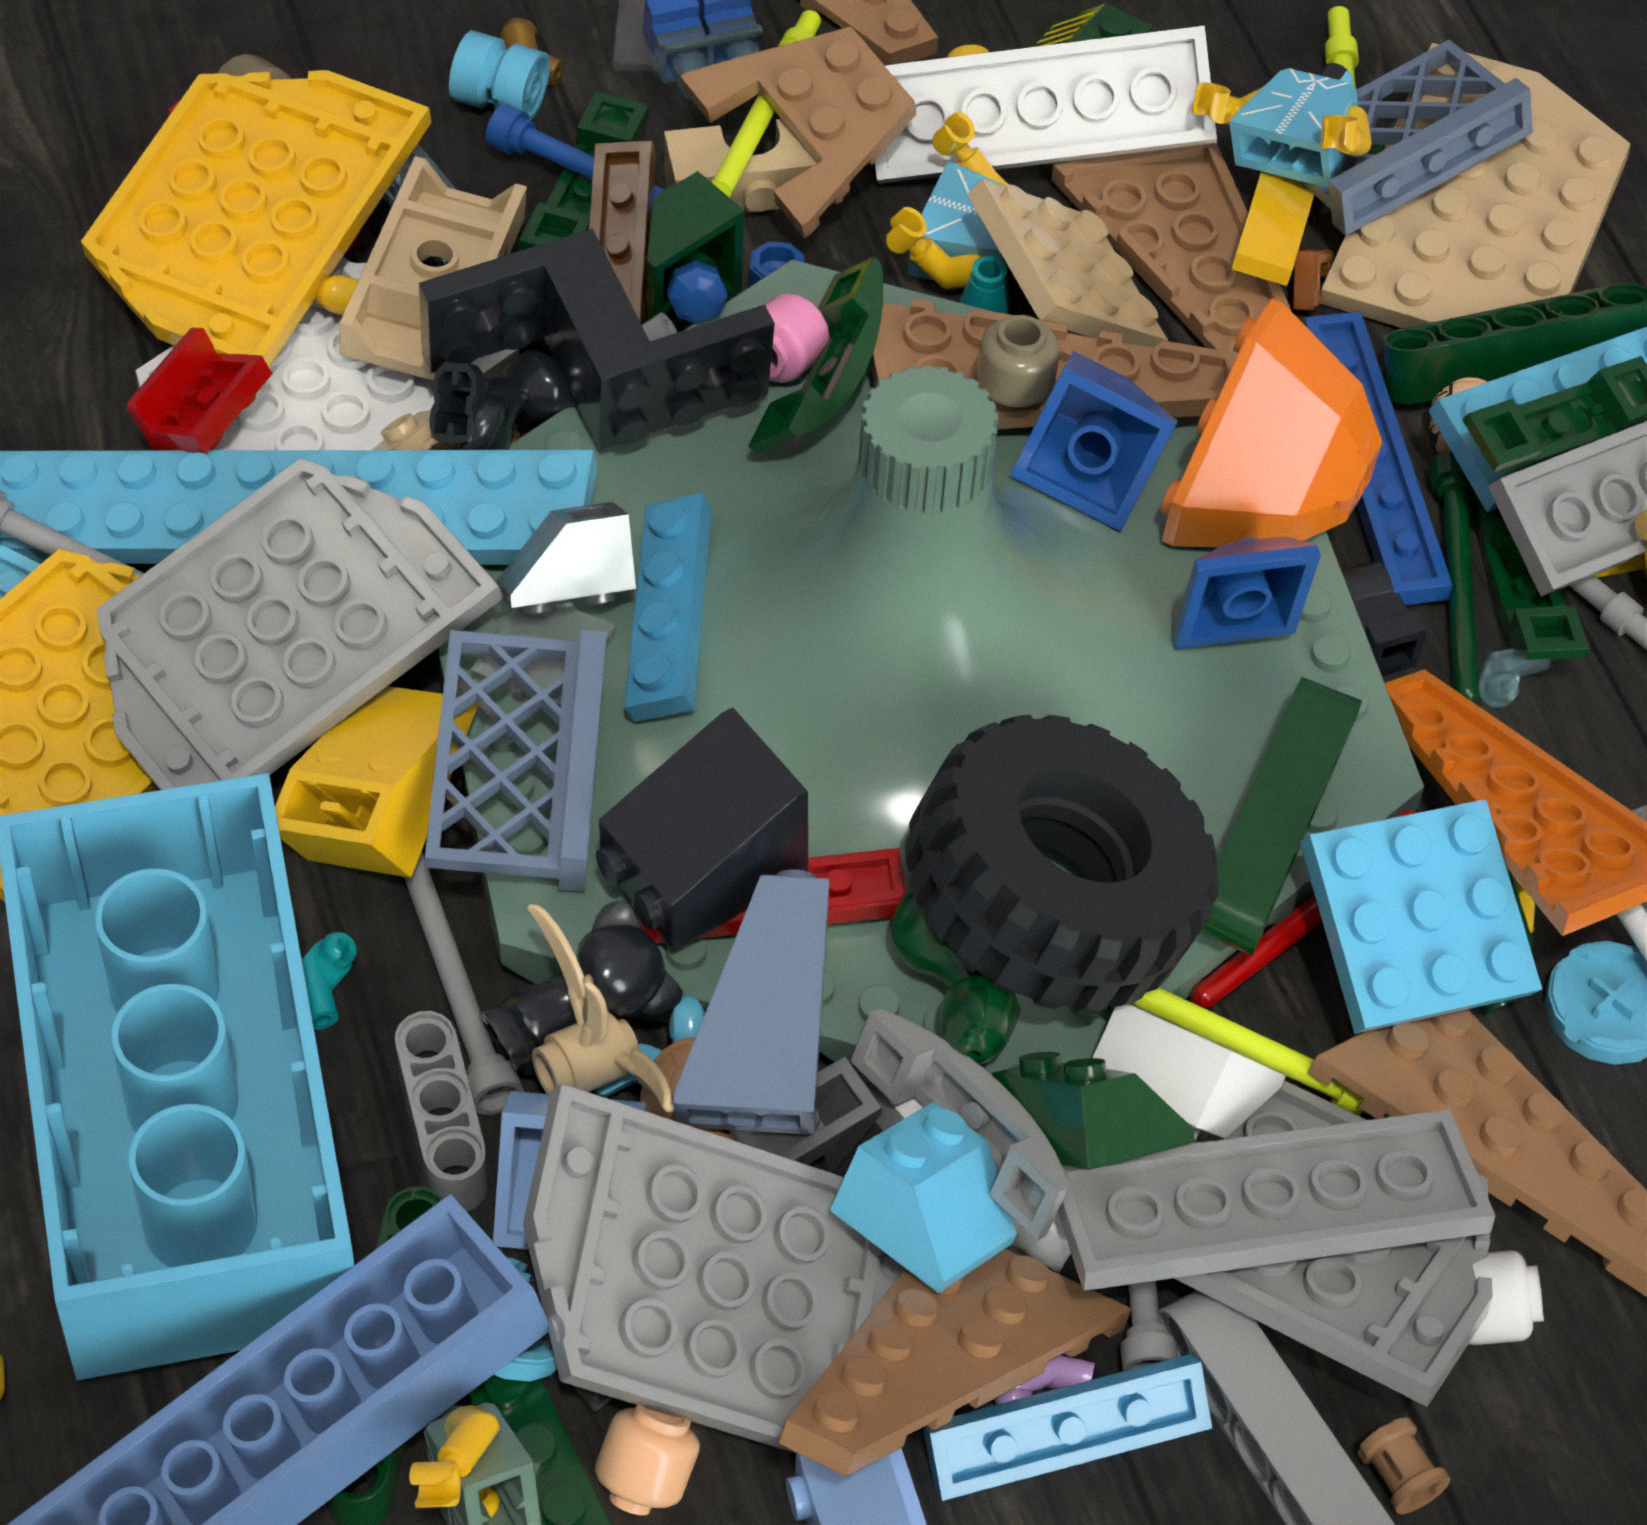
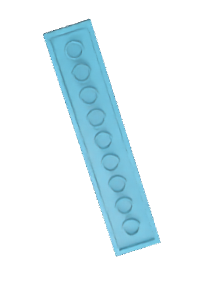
M209 450L207 454L189 453L186 451H0V490L6 492V500L15 504L14 511L124 564H158L298 459L303 458L327 467L334 475H350L364 480L374 490L402 500L405 496L424 502L480 565H509L550 511L591 505L597 462L593 450ZM3 533L0 536L1 545L38 563H43L50 557V555Z

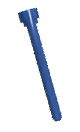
M504 103L495 110L486 129L485 139L489 146L506 154H513L514 152L522 154L527 150L584 178L593 180L594 156L536 130V125L530 121L528 113L514 106ZM654 185L653 198L658 196L663 189Z

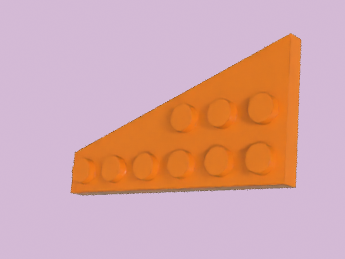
M1425 669L1385 683L1408 746L1456 805L1486 799L1506 867L1562 936L1647 902L1646 820Z

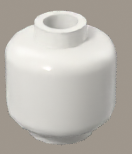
M1517 1251L1488 1252V1257L1472 1265L1476 1279L1478 1277L1492 1278L1493 1297L1488 1315L1469 1344L1484 1345L1526 1340L1532 1333L1533 1322L1544 1321L1538 1266H1527L1525 1259Z

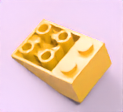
M387 686L323 734L289 770L275 805L280 839L308 861L411 878L428 834L443 694ZM477 703L454 718V723L466 736L478 708ZM453 741L451 755L460 749ZM452 772L448 774V781L451 777Z

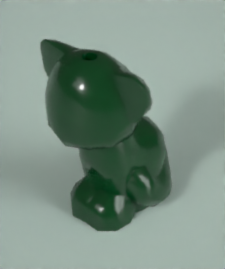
M910 888L901 898L893 913L890 926L892 942L910 969L933 976L950 987L939 1010L941 1038L947 1041L954 1050L970 1057L977 1064L987 1063L1001 1054L1016 1027L1021 1011L1015 994L1011 996L992 986L994 981L978 970L971 972L956 959V951L945 940L940 942L927 922L928 914L924 906L918 907Z

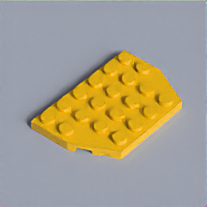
M328 70L308 71V79L271 80L270 72L247 73L243 76H231L227 73L199 74L81 240L84 254L157 339L175 346L191 327H199L206 331L214 345V350L218 354L262 355L268 367H270L318 295L321 284L326 278L330 277L432 123L429 107Z
M58 549L0 599V816L158 790L157 786L115 734L112 714H115L111 684L106 676L104 655L106 653L105 643L100 635L97 615L98 607L140 577L134 574V567L114 562L98 563L90 559L89 556ZM0 864V899L5 902Z

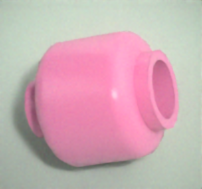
M784 293L772 297L765 303L775 323L769 381L779 383L796 380L811 368L817 356L830 339L828 325L820 310L812 302L799 295Z

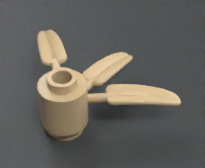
M529 904V912L543 931L558 960L568 987V996L577 1023L547 1035L544 1039V1044L534 1048L532 1051L534 1069L545 1092L551 1096V1091L560 1084L591 1092L632 1074L635 1075L641 1085L658 1098L661 1107L666 1112H673L674 1105L671 1101L668 1082L656 1063L639 1050L638 1042L631 1026L626 1020H617L608 1012L602 993L594 985L591 975L588 974L584 977L567 938L551 915L541 906Z

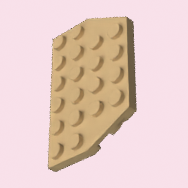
M1432 43L1430 49L1438 46V44ZM1467 53L1505 84L1517 78L1530 88L1533 133L1345 236L1322 286L1321 294L1323 301L1320 304L1350 313L1361 312L1363 317L1396 327L1407 328L1573 293L1628 159L1631 143L1539 72ZM1449 63L1428 73V76L1457 77L1458 71ZM1409 93L1406 102H1411L1413 93ZM1423 93L1421 102L1451 103L1453 94ZM1463 94L1461 103H1471L1485 94ZM1398 119L1394 128H1405L1407 119ZM1417 119L1415 129H1424L1438 120ZM1386 145V146H1385V149H1387V148H1389V147H1391V146H1393V145Z

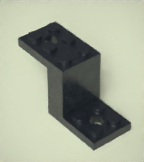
M593 228L419 283L422 356L430 373H435L445 362L471 364L478 358L506 349H521L534 340L544 337L563 372L566 383L599 450L616 444H632L641 440L649 433L674 425H690L701 419L704 415L731 406L744 407L755 402L759 397L768 394L775 323L765 304L649 341Z

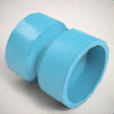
M470 30L459 43L454 55L449 77V95L452 100L485 109L493 103L496 110L500 105L507 103L528 113L531 121L539 110L546 92L550 73V58L546 52L516 43L507 49L504 39Z

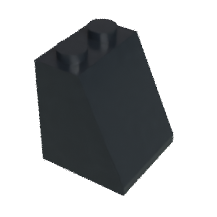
M732 707L718 715L599 819L600 849L596 851L598 867L611 886L616 887L620 885L632 900L635 913L644 927L648 930L656 928L671 948L675 949L746 911L761 875L776 876L781 871L793 869L808 872V791Z

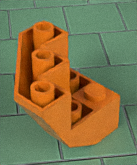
M1271 298L1257 320L1248 317L1242 325L1233 351L1237 352L1238 356L1218 400L1212 398L1200 417L1196 431L1202 435L1181 481L1175 479L1163 499L1160 513L1168 517L1162 542L1171 546L1220 547L1225 543L1238 542L1246 538L1265 539L1281 536L1305 541L1346 522L1371 481L1383 441L1362 383L1283 303Z

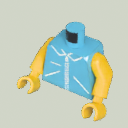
M1326 64L1318 75L1290 68L1281 70L1264 87L1241 98L1230 96L1231 90L1219 84L1207 82L1197 84L1191 113L1209 115L1213 122L1230 126L1235 165L1328 188V181L1340 175L1348 155L1360 157L1367 154L1371 148L1372 141L1367 113L1358 106L1357 90L1353 86L1351 73L1340 64Z
M955 112L944 121V126L933 135V147L935 150L945 156L955 154L957 157L956 162H947L922 214L911 207H904L891 218L890 224L893 229L887 233L886 237L887 246L891 251L904 253L910 250L908 275L931 279L946 290L965 288L973 263L984 256H993L1001 259L1007 266V273L1009 270V266L967 195L981 179L1006 187L1009 184L994 170L978 147L971 149L968 145V142L975 135V128L970 118L961 112Z

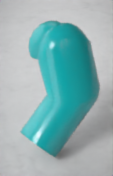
M332 932L326 935L302 959L314 1030L328 1028L339 1019L332 991L349 972L352 962L357 955L355 942L350 936L342 932Z

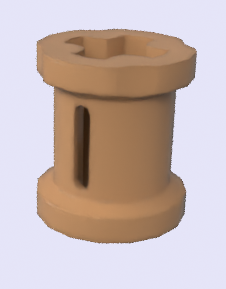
M1407 1417L1396 1419L1377 1429L1361 1443L1357 1453L1364 1464H1373L1393 1495L1390 1505L1400 1515L1413 1512L1438 1497L1450 1483V1476L1446 1470L1441 1467L1435 1468L1415 1439L1417 1427Z

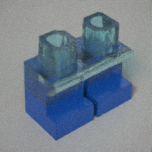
M645 0L643 35L664 84L675 82L682 96L685 99H689L690 97L682 88L680 78L684 73L760 52L763 29L760 24H756L750 6L751 0Z

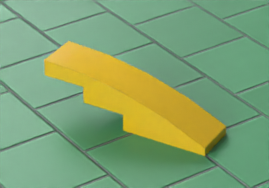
M1261 171L1231 269L1287 286L1314 194L1298 180Z

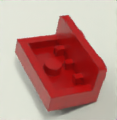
M191 327L128 400L127 409L154 451H186L189 453L207 454L209 450L220 443L223 433L241 411L254 402L256 393L273 374L263 356L218 354L214 350V345L203 328Z

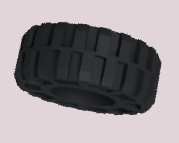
M1030 714L1002 720L1000 724L994 722L969 733L964 742L956 744L947 755L909 822L910 834L905 841V857L908 871L912 872L909 879L918 907L924 906L928 914V925L939 941L945 940L956 951V959L971 972L978 970L994 981L992 986L1011 996L1018 993L1033 999V1004L1051 1009L1072 1006L1075 1012L1102 1010L1109 1003L1112 1008L1133 1003L1142 999L1146 992L1156 990L1167 980L1211 916V907L1217 899L1219 887L1218 869L1215 868L1217 856L1212 834H1206L1204 816L1194 800L1189 801L1181 791V783L1167 768L1162 770L1148 759V753L1132 742L1126 744L1110 736L1111 731L1091 723L1084 726L1072 723L1069 717L1057 715L1033 719ZM1033 843L1047 846L1065 855L1076 863L1092 881L1080 878L1061 869L1047 859Z

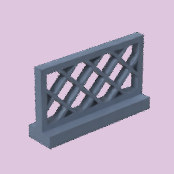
M1447 40L1357 89L1358 106L1368 116L1371 145L1393 146L1376 155L1368 153L1360 157L1348 155L1342 169L1345 172L1329 180L1328 188L1302 181L1299 182L1331 209L1333 225L1347 236L1533 133L1530 88L1517 78L1505 84L1451 40ZM1446 63H1449L1458 71L1457 77L1428 76V73ZM1393 92L1413 93L1411 102L1382 101V98ZM1423 93L1453 94L1451 103L1421 102ZM1463 94H1485L1471 103H1461ZM1377 118L1407 119L1405 128H1375ZM1417 119L1438 120L1424 129H1415Z
M581 629L580 641L450 630L425 852V868L559 879L558 890L585 892L606 631ZM464 652L490 655L501 668L477 684L460 667L461 654ZM537 659L565 661L564 675L543 690L523 670ZM512 678L531 698L507 715L487 694ZM459 684L465 693L457 698ZM560 694H562L561 708L553 701ZM477 703L495 724L473 740H470L454 723V718ZM542 708L559 726V731L537 746L517 725ZM504 734H507L526 755L501 772L482 750ZM453 741L460 749L451 755ZM555 750H557L556 765L547 757ZM470 759L490 780L465 798L448 781V774ZM537 765L554 783L553 789L531 803L512 784V781ZM501 791L516 806L520 813L495 830L475 808ZM447 798L454 806L444 813ZM552 807L549 822L542 813ZM463 817L484 837V839L469 850L441 848L442 832ZM531 822L548 840L547 856L518 854L506 839Z

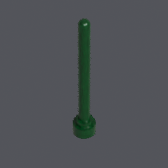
M1447 451L1432 459L1430 463L1431 489L1437 494L1439 500L1444 502L1447 570L1453 585L1449 596L1453 689L1474 703L1479 696L1468 509V501L1473 497L1474 489L1452 451Z

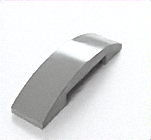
M879 1008L870 1012L850 1062L895 1105L915 1097L924 1107L934 1101L941 1107L960 1115L968 1127L985 1138L989 1143L998 1171V1176L989 1196L1036 1241L1044 1238L1051 1227L1069 1186L1054 1149L1035 1120L998 1080L970 1057L954 1050L944 1039L907 1019Z

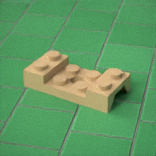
M415 156L340 321L339 355L434 381L435 373H430L422 356L419 283L509 255L525 219L527 186L514 184L493 199L448 188L426 159ZM430 256H437L447 260L449 263L441 267H431L423 264L421 261L428 259Z

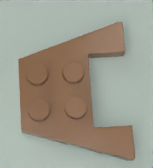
M851 26L691 70L680 76L683 90L710 123L754 96L761 94L815 159L816 165L773 190L776 205L803 238L812 234L819 226V217L832 202L838 204L849 192V183L867 163L872 165L916 116L913 98Z

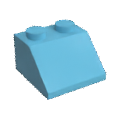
M934 1101L858 1146L830 1208V1211L938 1293L1010 1246L1017 1235L1012 1217L989 1196L998 1176V1171L988 1141L968 1127L960 1115L941 1107Z

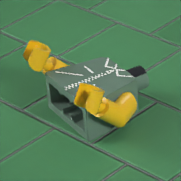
M483 1403L477 1406L468 1405L463 1407L453 1405L428 1424L424 1433L429 1462H413L409 1473L410 1484L419 1485L415 1508L439 1507L447 1525H541L533 1461L495 1404Z

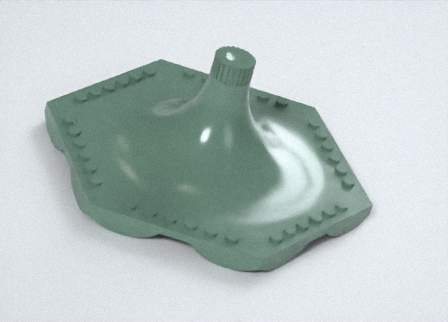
M790 260L726 302L720 316L702 324L764 305L772 297L784 293L799 295L812 302L818 308L834 275L840 272ZM883 283V302L911 307L913 298L935 302L934 311L967 316L974 309L985 310ZM694 323L693 325H691V326L688 327L687 329H690V328H693V327H696V326H699V325ZM1067 331V333H1070V334L1082 335V334H1078V333H1074V332ZM869 362L856 390L844 406L827 422L809 433L758 454L754 453L748 445L769 403L801 389L811 368L793 381L786 383L769 381L768 394L759 397L755 402L747 406H731L704 415L701 419L690 425H674L649 433L641 440L632 444H616L599 450L579 407L562 410L510 444L509 450L594 451L597 471L591 505L613 501L629 514L636 589L617 592V599L610 602L585 604L581 603L579 598L555 601L556 608L543 613L527 614L518 612L517 607L511 608L502 599L461 630L580 641L581 629L607 632L585 892L558 890L559 879L479 872L500 961L515 973L535 984H542L555 976L563 975L543 931L529 912L528 905H539L551 915L567 938L575 956L579 942L587 933L592 931L595 918L604 906L614 901L624 900L633 907L631 898L620 885L616 887L611 886L598 867L596 851L600 849L599 819L718 715L732 707L808 791V858L900 848L907 890L911 888L909 877L912 872L908 871L905 857V841L910 834L909 822L947 755L956 744L964 742L968 734L976 729L994 722L1000 724L1002 720L1020 715L1031 714L1033 719L1057 715L1069 717L1072 723L1084 726L1091 723L1111 731L1110 736L1126 744L1132 742L1148 753L1147 758L1162 770L1167 768L1181 783L1180 789L1188 800H1194L1204 816L1206 834H1212L1218 862L1300 678L1305 677L1362 700L1352 730L1305 838L1311 834L1394 818L1403 810L1416 811L1424 790L1423 782L1326 531L1305 540V542L1318 546L1321 557L1295 634L1175 649L1172 637L1196 559L1218 548L1171 546L1162 542L1168 516L1160 513V508L1172 482L1175 479L1181 481L1202 434L1197 433L1196 430L1201 416L1175 418L1177 424L1121 531L1010 476L1034 427L998 429V414H995L996 405L994 401H989L990 394L985 388L981 390L979 383L973 378L971 380L965 378L964 373L959 371L954 373L949 371V368L940 366V369L931 368V365H923L922 368L917 369L911 366L906 367L905 371L900 373L898 370L890 373L888 379L882 378L879 380L875 389ZM703 493L713 509L703 598L695 707L693 711L635 722L624 708L645 505ZM480 565L495 582L508 567V565ZM449 640L433 651L443 689ZM464 652L461 654L460 667L477 684L501 668L490 655ZM537 659L523 670L543 690L564 675L565 661ZM512 678L487 694L507 715L531 698ZM458 684L457 696H461L465 691ZM562 694L553 699L560 708ZM479 705L467 733V737L470 740H473L495 724ZM542 708L517 725L537 746L559 731V726ZM504 734L482 750L501 772L526 755L507 734ZM557 750L547 756L555 765ZM470 759L461 765L466 797L490 780ZM537 765L512 781V784L531 803L553 789L554 783ZM501 791L475 808L495 830L520 813L516 806ZM552 807L542 813L549 822ZM531 822L506 839L518 854L547 856L548 840ZM470 823L475 845L484 837ZM1033 843L1047 859L1061 869L1080 878L1092 881L1076 863L1065 855L1047 846ZM1301 847L1266 927L1271 924H1277L1315 895ZM892 917L828 924L820 1052L834 1062L845 1056L856 1072L857 1068L850 1061L868 1016L874 1010L880 1008L898 1015L941 1038L939 1010L950 987L943 981L912 970L906 965L891 939L890 926ZM737 934L692 939L675 949H672L667 942L656 943L662 953L665 970L679 984L683 991L682 997L690 994L698 998L707 1010ZM1199 934L1160 988L1186 1000L1191 994L1192 989L1205 976L1234 954L1237 949ZM1016 993L1015 995L1021 1009L1016 1027L1001 1054L987 1063L980 1064V1066L992 1075V1072L1020 1066L1019 1057L1034 1052H1058L1063 1063L1076 1059L1092 1058L1115 1007L1112 1008L1109 1003L1105 1009L1088 1012H1075L1072 1006L1051 1009L1033 1004V999ZM672 1010L656 1015L640 1012L629 1017L669 1023Z

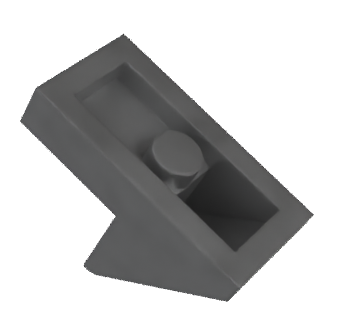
M844 1056L818 1072L814 1135L729 1131L734 1141L806 1165L816 1160L824 1171L832 1173L882 1115V1107Z

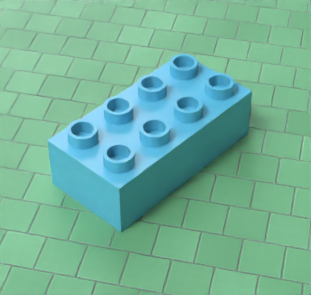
M269 773L0 816V864L54 1298L76 1380L240 1351L331 1282L354 1267L349 1227Z

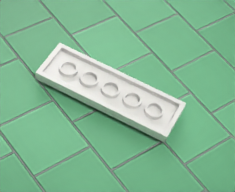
M1205 26L886 65L885 67L915 101L916 116L875 161L879 184L940 177L947 162L955 163L957 157L955 154L945 156L938 153L933 147V135L944 126V121L955 112L964 113L973 122L975 135L968 142V145L971 149L978 147L994 170L1217 143L1215 122L1210 119V116L1191 113L1197 84L1202 82L1211 83Z

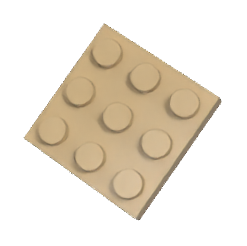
M981 179L967 194L1039 320L1068 324L1067 330L1094 338H1099L1100 330L1122 333L1123 343L1153 348L1162 341H1168L1156 321L1158 318L1156 308L1138 291L1131 279L1133 276L1132 268L1124 258L1114 251L1106 237L1109 233L1108 228L1093 212L1089 210L1080 212L1063 206L1053 198L1047 197L1044 200L1025 193L1015 185L1010 184L1006 187L985 179Z

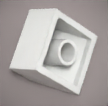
M1130 1004L1115 1007L1092 1057L1104 1059L1106 1061V1069L1136 1073L1194 1128L1195 1141L1201 1129L1225 1139L1281 1088L1286 1075Z

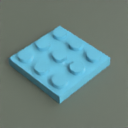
M1486 799L1311 834L1300 841L1354 1034L1529 996L1542 990Z

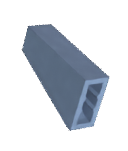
M794 869L781 871L776 876H760L674 1090L673 1105L676 1122L703 1129L814 1135L829 916V879L816 878L810 872Z

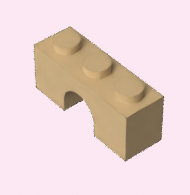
M776 119L775 147L766 153L751 156L730 196V199L745 210L744 213L780 209L775 203L773 190L817 164L782 119ZM720 125L664 131V175L667 186L679 183L696 171H699L712 182L730 149L724 141Z

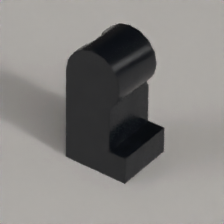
M1375 560L1341 570L1381 676L1417 667L1427 628L1418 612L1413 611L1409 613L1399 594L1394 592L1391 578L1384 565L1380 561ZM1396 645L1397 652L1394 655L1382 657L1384 648Z

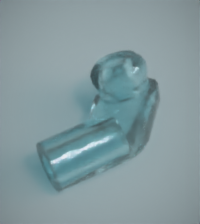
M1514 647L1491 653L1485 659L1478 678V691L1481 699L1487 705L1494 708H1503L1509 705L1519 694L1520 688L1517 687L1520 677L1548 670L1550 659L1525 660L1517 653Z

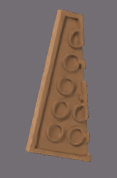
M1217 143L1080 159L1053 164L1051 180L1081 212L1089 210L1104 222L1108 228L1109 233L1106 237L1110 244L1206 348L1234 352L1237 358L1238 353L1233 351L1234 344L1242 325L1248 317L1257 320L1271 298L1283 303L1291 311L1280 284L1231 269L1248 212Z
M1007 1249L1002 1250L940 1293L905 1269L787 1418L779 1444L847 1477L902 1448L908 1434L926 1425L936 1430L951 1422L956 1409L968 1403L976 1409L1042 1374L1047 1362L1063 1353L1072 1358L1086 1351L1090 1340L1095 1336L1103 1333L1110 1338L1124 1331L1131 1308L1094 1290L1083 1291L1081 1284L1049 1270L1040 1260L1030 1256H1019Z

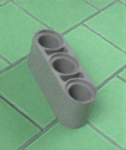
M419 1011L407 1016L399 1024L395 1032L398 1076L425 1187L436 1191L443 1199L451 1194L468 1212L475 1209L484 1200L488 1191L485 1144L456 1031L451 1021L442 1014L433 1011ZM423 1051H434L439 1053L438 1055H435L430 1058H421L415 1056L416 1054L421 1053ZM437 1108L454 1110L452 1113L442 1116L429 1114L430 1111ZM457 1165L469 1168L468 1171L456 1175L442 1172L448 1167Z

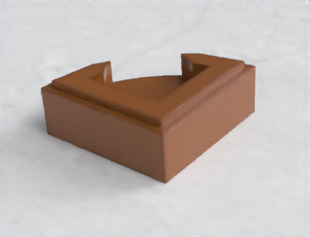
M1331 249L1298 251L1295 260L1293 309L1314 310L1323 301V296L1320 293V278H1327L1331 269L1333 259Z

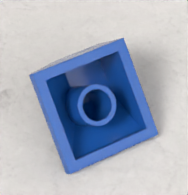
M1073 351L1010 476L1121 531L1172 434L1177 420L1129 378Z
M1287 536L1265 539L1246 538L1238 542L1225 543L1196 559L1172 637L1175 649L1295 634L1321 557L1318 546Z

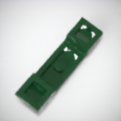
M595 91L577 126V144L575 148L594 156L595 144L640 141L649 113V104ZM564 168L547 203L538 202L519 239V249L525 250L588 230L592 181Z
M875 257L834 275L818 306L828 325L830 339L817 356L802 388L769 403L748 445L754 453L758 454L823 425L844 406L856 390L871 360L881 323L883 269L882 264Z
M1639 356L1600 369L1586 383L1520 405H1516L1514 400L1510 399L1470 412L1462 421L1493 471H1520L1647 421V364L1643 357Z
M1474 491L1473 499L1477 532L1489 589L1499 620L1514 649L1525 660L1588 658L1590 648L1576 607L1565 606L1560 589L1542 597L1540 596L1499 508L1486 512Z

